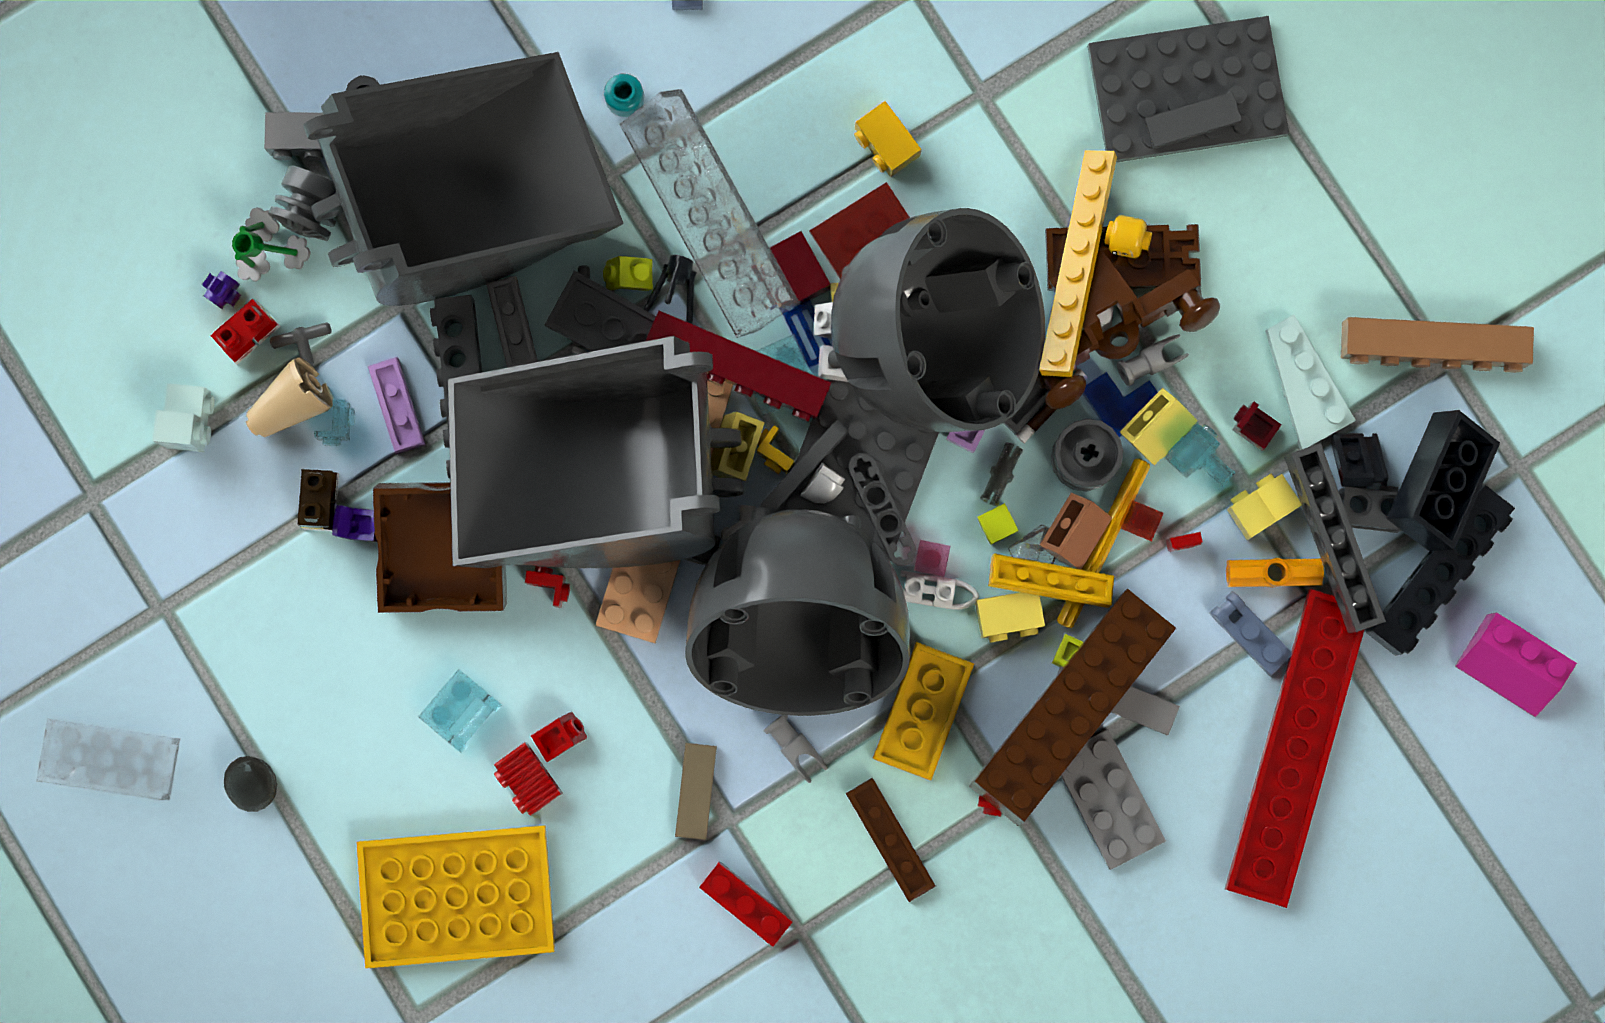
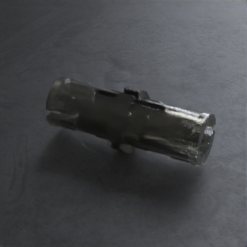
M1005 442L996 466L991 467L989 472L991 477L980 497L981 500L987 503L994 492L989 503L993 506H999L1008 482L1011 483L1014 478L1012 472L1020 455L1023 453V449L1016 446L1010 457L1009 455L1014 444Z

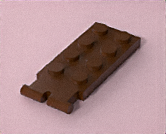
M1198 224L1186 225V230L1169 231V225H1147V231L1152 232L1150 246L1148 250L1142 249L1140 256L1137 258L1111 253L1109 245H1105L1108 226L1103 227L1098 252L1104 251L1131 289L1157 288L1188 269L1201 286L1200 259L1189 258V253L1200 252ZM1046 228L1047 291H1053L1049 280L1059 275L1069 228Z

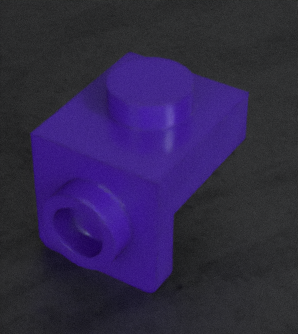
M342 505L336 506L335 515L332 520L333 536L349 540L377 542L374 531V510L350 508Z

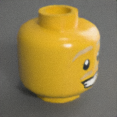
M1119 215L1114 221H1109L1105 245H1109V251L1113 254L1137 258L1140 256L1142 249H1149L1152 232L1147 231V224L1143 219Z

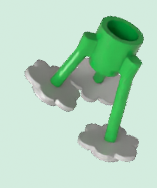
M258 207L253 208L250 212V218L245 221L246 226H240V232L232 240V247L236 252V265L239 267L238 277L242 280L251 279L258 281L261 278V274L269 272L270 263L265 260L267 256L264 251L283 254L285 256L284 265L286 268L302 269L304 262L310 258V250L306 247L307 240L291 235L288 238L287 246L281 247L264 244L263 241L269 242L272 240V234L277 233L280 226L276 220L268 215L269 210L263 211V209Z

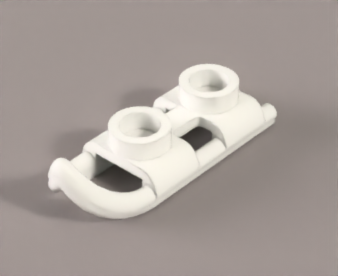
M901 570L900 576L906 577L904 588L906 602L960 610L971 607L979 599V594L975 588L966 582ZM924 582H937L936 587L925 585ZM955 586L965 588L973 594L972 599L966 603L953 604ZM923 593L934 595V600L922 599Z

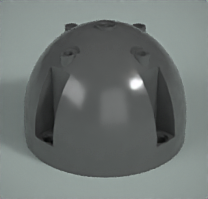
M957 208L931 212L896 223L885 230L877 239L865 245L855 255L850 264L843 268L842 277L836 289L831 310L830 330L834 350L829 353L828 362L833 369L841 368L850 385L870 406L886 417L904 425L933 432H962L986 430L1004 423L1021 408L1033 389L1039 373L1045 343V313L1042 293L1029 256L1007 226L990 214L976 209Z
M755 508L752 511L751 522L736 530L717 548L707 561L697 580L690 602L687 621L686 662L691 673L699 683L715 695L731 703L761 712L780 715L816 716L845 712L866 706L889 694L901 683L909 667V614L903 588L889 559L880 547L861 530V519L855 515H848L842 519L817 510L792 509L771 513L767 508Z

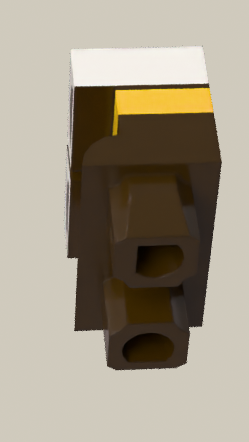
M301 469L297 525L302 529L332 531V520L337 504L330 501H337L339 473L328 470Z

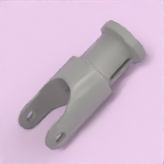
M1180 334L1167 337L1141 350L1139 355L1125 362L1123 360L1118 361L1117 369L1125 384L1129 387L1134 384L1136 379L1147 374L1154 375L1185 359L1189 355L1188 353L1167 362L1162 357L1163 347L1167 343L1179 338Z
M781 715L764 731L766 734L773 736L782 747V754L804 780L811 783L810 777L799 763V755L808 754L814 757L824 770L828 769L827 765L802 733L798 734L787 721L788 716Z

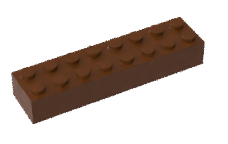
M1126 589L986 763L969 787L1017 826L1024 823L1176 630V627L1129 589Z

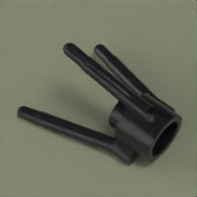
M671 255L668 264L663 266L662 273L647 300L644 310L649 312L666 279L670 282L665 298L666 304L671 303L676 285H685L687 281L686 322L693 324L694 281L697 272L692 270L694 261L684 256Z

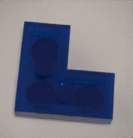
M1105 372L1086 385L1083 396L1100 421L1112 427L1120 438L1123 436L1120 431L1158 392L1149 380L1124 397L1109 374Z

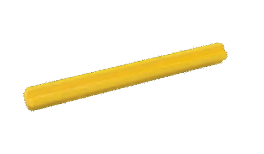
M1138 458L1133 460L1108 512L1112 519L1081 570L1100 573L1150 469V464ZM1065 601L1057 622L1067 628L1074 627L1084 604Z

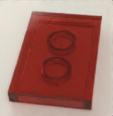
M886 182L809 230V233L838 278L841 279L843 268L850 264L855 255L865 245L877 239L891 226L910 217Z

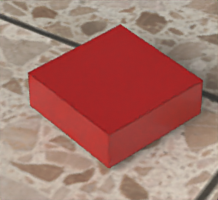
M1201 532L1171 537L1166 540L1167 549L1170 552L1197 547L1203 542Z

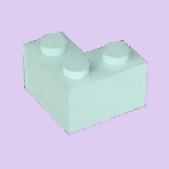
M167 383L164 411L156 410L153 441L167 449L204 452L205 445L209 444L211 438V428L207 426L208 415L212 414L214 410V396H211V391L200 386Z

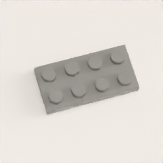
M1106 729L1091 737L1062 773L1061 777L1109 870L1166 842L1109 730Z

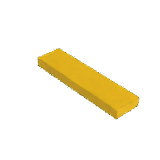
M993 554L991 557L988 584L990 587L1109 608L1112 605L1113 575L1000 554Z

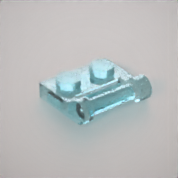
M458 669L418 718L462 753L468 746L466 744L493 711L497 712L502 704L463 671ZM478 697L484 703L461 731L455 735L450 731L451 727Z

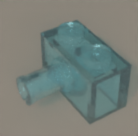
M1196 423L1164 457L1186 478L1198 469L1203 468L1222 487L1236 473L1215 455V450L1221 443L1216 440L1218 437L1216 432L1206 424L1201 426Z

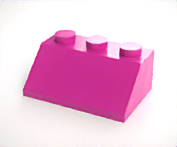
M1495 612L1486 615L1455 667L1536 717L1562 689L1577 663Z

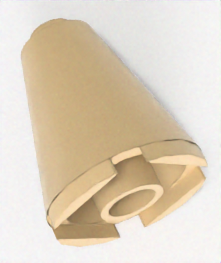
M297 357L286 365L246 414L248 418L246 425L256 436L259 434L263 437L270 436L329 411L335 404L333 395L326 383L321 386L315 378L319 373L307 361Z

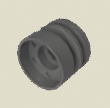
M289 166L281 185L292 193L291 198L276 195L275 202L286 209L271 206L268 215L294 233L308 238L328 241L331 232L320 224L334 227L336 221L333 218L316 221L311 206L336 194L333 181L309 170Z

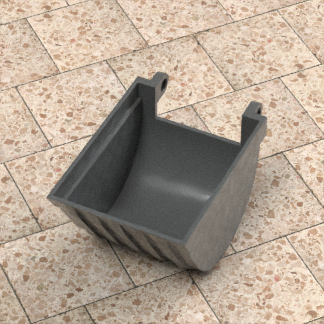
M559 52L333 93L321 106L324 115L312 118L304 124L308 139H317L336 189V194L311 206L313 216L316 221H323L345 213L353 235V241L339 246L328 253L331 265L333 267H341L354 262L358 273H367L376 300L383 305L402 306L418 304L486 285V283L520 271L571 244L595 239L624 224Z
M671 336L448 379L453 566L491 568L517 564L561 568H620L682 560L700 555L713 548L715 545L714 513L720 511L719 497L743 495L744 485L742 479L717 478L712 475L710 448H733L741 445L740 430L712 428L709 424L707 372L713 369L712 354L707 352H690L688 342Z

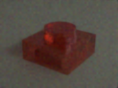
M1133 500L1121 529L1152 542L1164 513Z

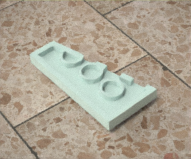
M1293 314L1268 328L1265 332L1282 382V391L1284 397L1286 396L1290 410L1289 415L1298 438L1299 449L1308 448L1355 422V418L1295 315Z

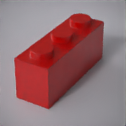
M720 861L699 886L701 890L772 947H774L793 923L789 916Z

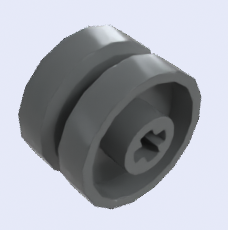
M1092 419L1076 421L1065 428L1052 446L1051 453L1053 471L1061 483L1073 490L1085 492L1099 489L1109 482L1122 465L1123 458L1121 440L1113 428L1102 421ZM1081 452H1089L1091 459L1089 461L1083 460L1084 455Z

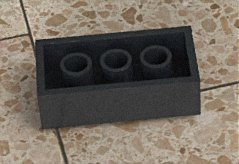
M1460 410L1433 412L1387 516V520L1428 551L1455 550L1500 442Z

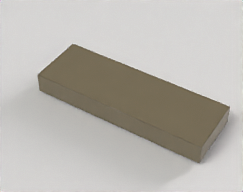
M685 743L675 837L707 840L717 746Z

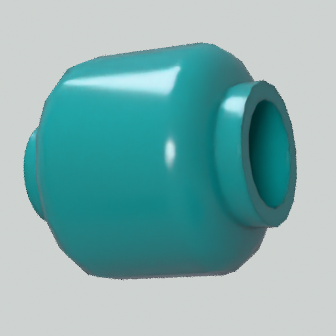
M621 73L614 75L608 80L604 88L607 107L617 116H633L640 111L644 104L645 95L642 84L636 77L630 74Z

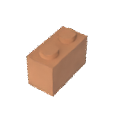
M1070 493L1039 546L1060 562L1076 569H1082L1112 517L1094 502Z

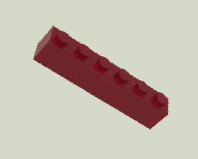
M658 310L646 341L675 336L688 342L690 352H707L712 354L713 369L707 372L708 381L723 386L725 381L736 386L734 391L751 398L753 394L763 397V403L772 408L780 410L781 406L793 410L791 415L806 422H809L810 418L817 420L831 387V382Z

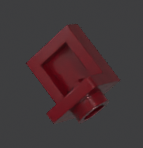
M1255 401L1248 407L1243 404L1233 418L1237 423L1232 430L1263 451L1282 424L1258 408L1259 404Z

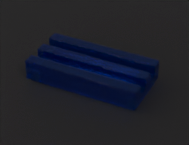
M808 300L800 306L797 305L789 311L782 312V315L807 368L810 369L819 364L820 349L802 313L807 310L814 324L815 309L811 301ZM797 315L815 353L816 358L811 360L791 318ZM820 337L823 345L832 346L828 338Z

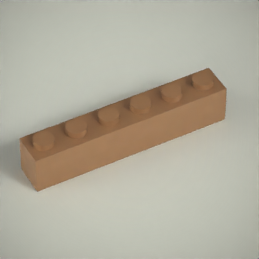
M1348 317L1342 322L1341 358L1350 359L1351 364H1368L1369 360L1381 361L1380 365L1398 366L1399 362H1411L1412 367L1427 368L1430 367V363L1442 364L1443 369H1460L1461 365H1473V370L1490 371L1492 367H1504V372L1518 373L1523 372V368L1533 364L1534 327Z

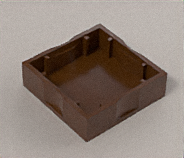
M451 482L378 483L373 488L374 531L378 543V563L376 567L378 613L424 612L432 609H450L459 612L504 611L507 605L506 565L491 568L453 566Z

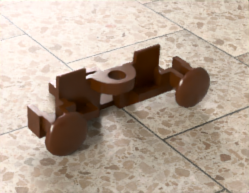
M1101 250L1097 253L1074 370L1077 369L1076 366L1090 359L1089 353L1094 350L1100 356L1108 359H1121L1129 356L1140 342L1139 324L1144 328L1165 315L1168 317L1177 311L1182 315L1179 326L1183 331L1196 332L1212 323L1217 317L1220 303L1217 298L1213 297L1203 299L1200 283L1189 269L1137 298L1110 259ZM1059 275L1049 280L1054 292L1056 291ZM1117 305L1120 309L1122 322L1102 332L1101 322L1097 315ZM1117 337L1128 339L1127 343L1123 346H1114L1112 344V341ZM1039 371L1036 379L1041 388H1046L1048 391L1045 403L1052 409H1062L1070 406L1081 397L1086 388V380L1080 375L1072 377L1041 375Z

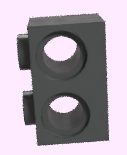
M1368 486L1343 487L1339 489V494L1352 528L1392 533L1402 531L1387 520V516L1381 511V503L1384 500L1393 505L1398 494V487L1380 486L1379 490L1367 489ZM1352 497L1362 501L1363 509L1361 513H1356L1351 509L1350 500Z

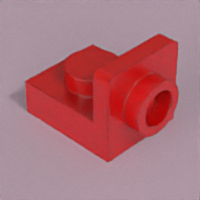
M573 712L557 718L531 735L546 762L551 761L571 747L587 739L582 722L575 717Z

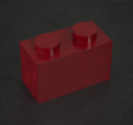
M802 231L769 248L770 257L766 260L773 274L777 275L780 273L785 284L781 285V288L789 302L794 300L799 307L830 290L831 284Z

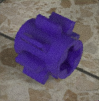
M220 271L217 277L209 273L201 284L207 289L203 296L221 309L226 304L234 307L242 296L236 291L240 284L222 271Z

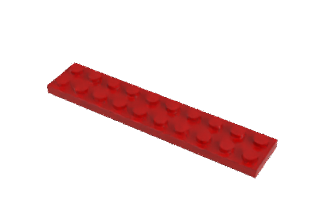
M1313 589L1308 590L1291 651L1292 655L1288 661L1225 885V890L1287 908L1365 630L1353 633L1347 632L1337 601L1333 595Z

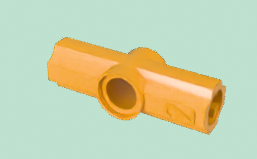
M1321 558L1227 560L1226 581L1228 587L1274 588L1279 586L1323 585L1324 566ZM1270 565H1276L1280 568L1282 574L1279 581H1273L1268 576Z

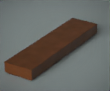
M871 778L846 793L848 799L908 902L936 887L874 779Z

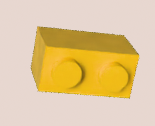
M886 101L855 122L856 133H854L856 140L862 148L868 147L874 154L872 160L881 173L886 171L892 177L920 157L922 149Z

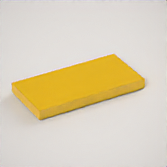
M916 642L909 659L907 673L900 683L872 759L931 781L974 663Z

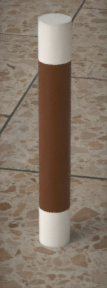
M1078 369L1076 373L1073 375L1083 376L1085 380L1088 378L1087 375L1080 369ZM1045 404L1015 436L1025 444L1057 409L1049 408Z

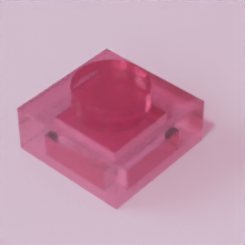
M920 540L914 571L944 577L951 546Z

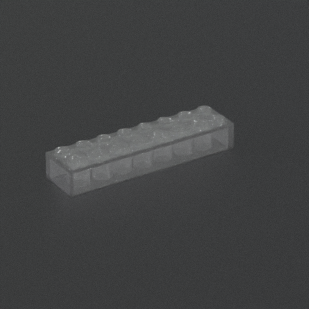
M682 89L659 92L619 124L736 338L758 332L800 303Z

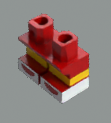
M251 299L210 336L238 365L258 347L252 341L253 338L259 344H262L281 326L262 304Z

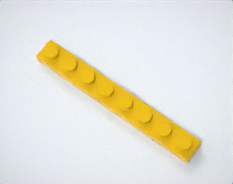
M1085 150L1039 367L1041 375L1072 377L1117 160L1115 151Z

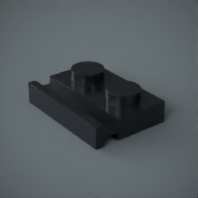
M1363 433L1332 435L1331 445L1342 487L1373 486V483H1381L1382 486H1387L1389 477L1377 433H1372V437H1364Z

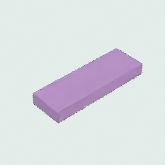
M391 358L368 366L395 454L425 446L426 443L399 358Z

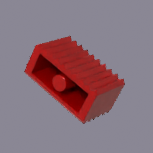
M524 742L494 764L498 770L494 773L496 779L504 789L507 786L511 788L516 795L512 798V801L522 814L527 811L532 816L563 794L527 742Z

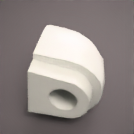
M821 463L806 484L801 496L813 503L832 501L844 489L842 483L845 478L824 463Z

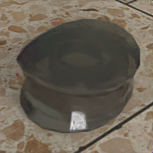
M250 756L239 757L230 763L224 773V789L228 798L236 807L244 811L258 812L265 809L272 803L277 794L275 773L264 760Z

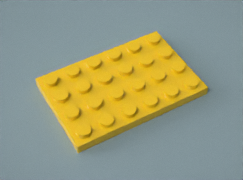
M546 825L356 842L365 969L555 952Z

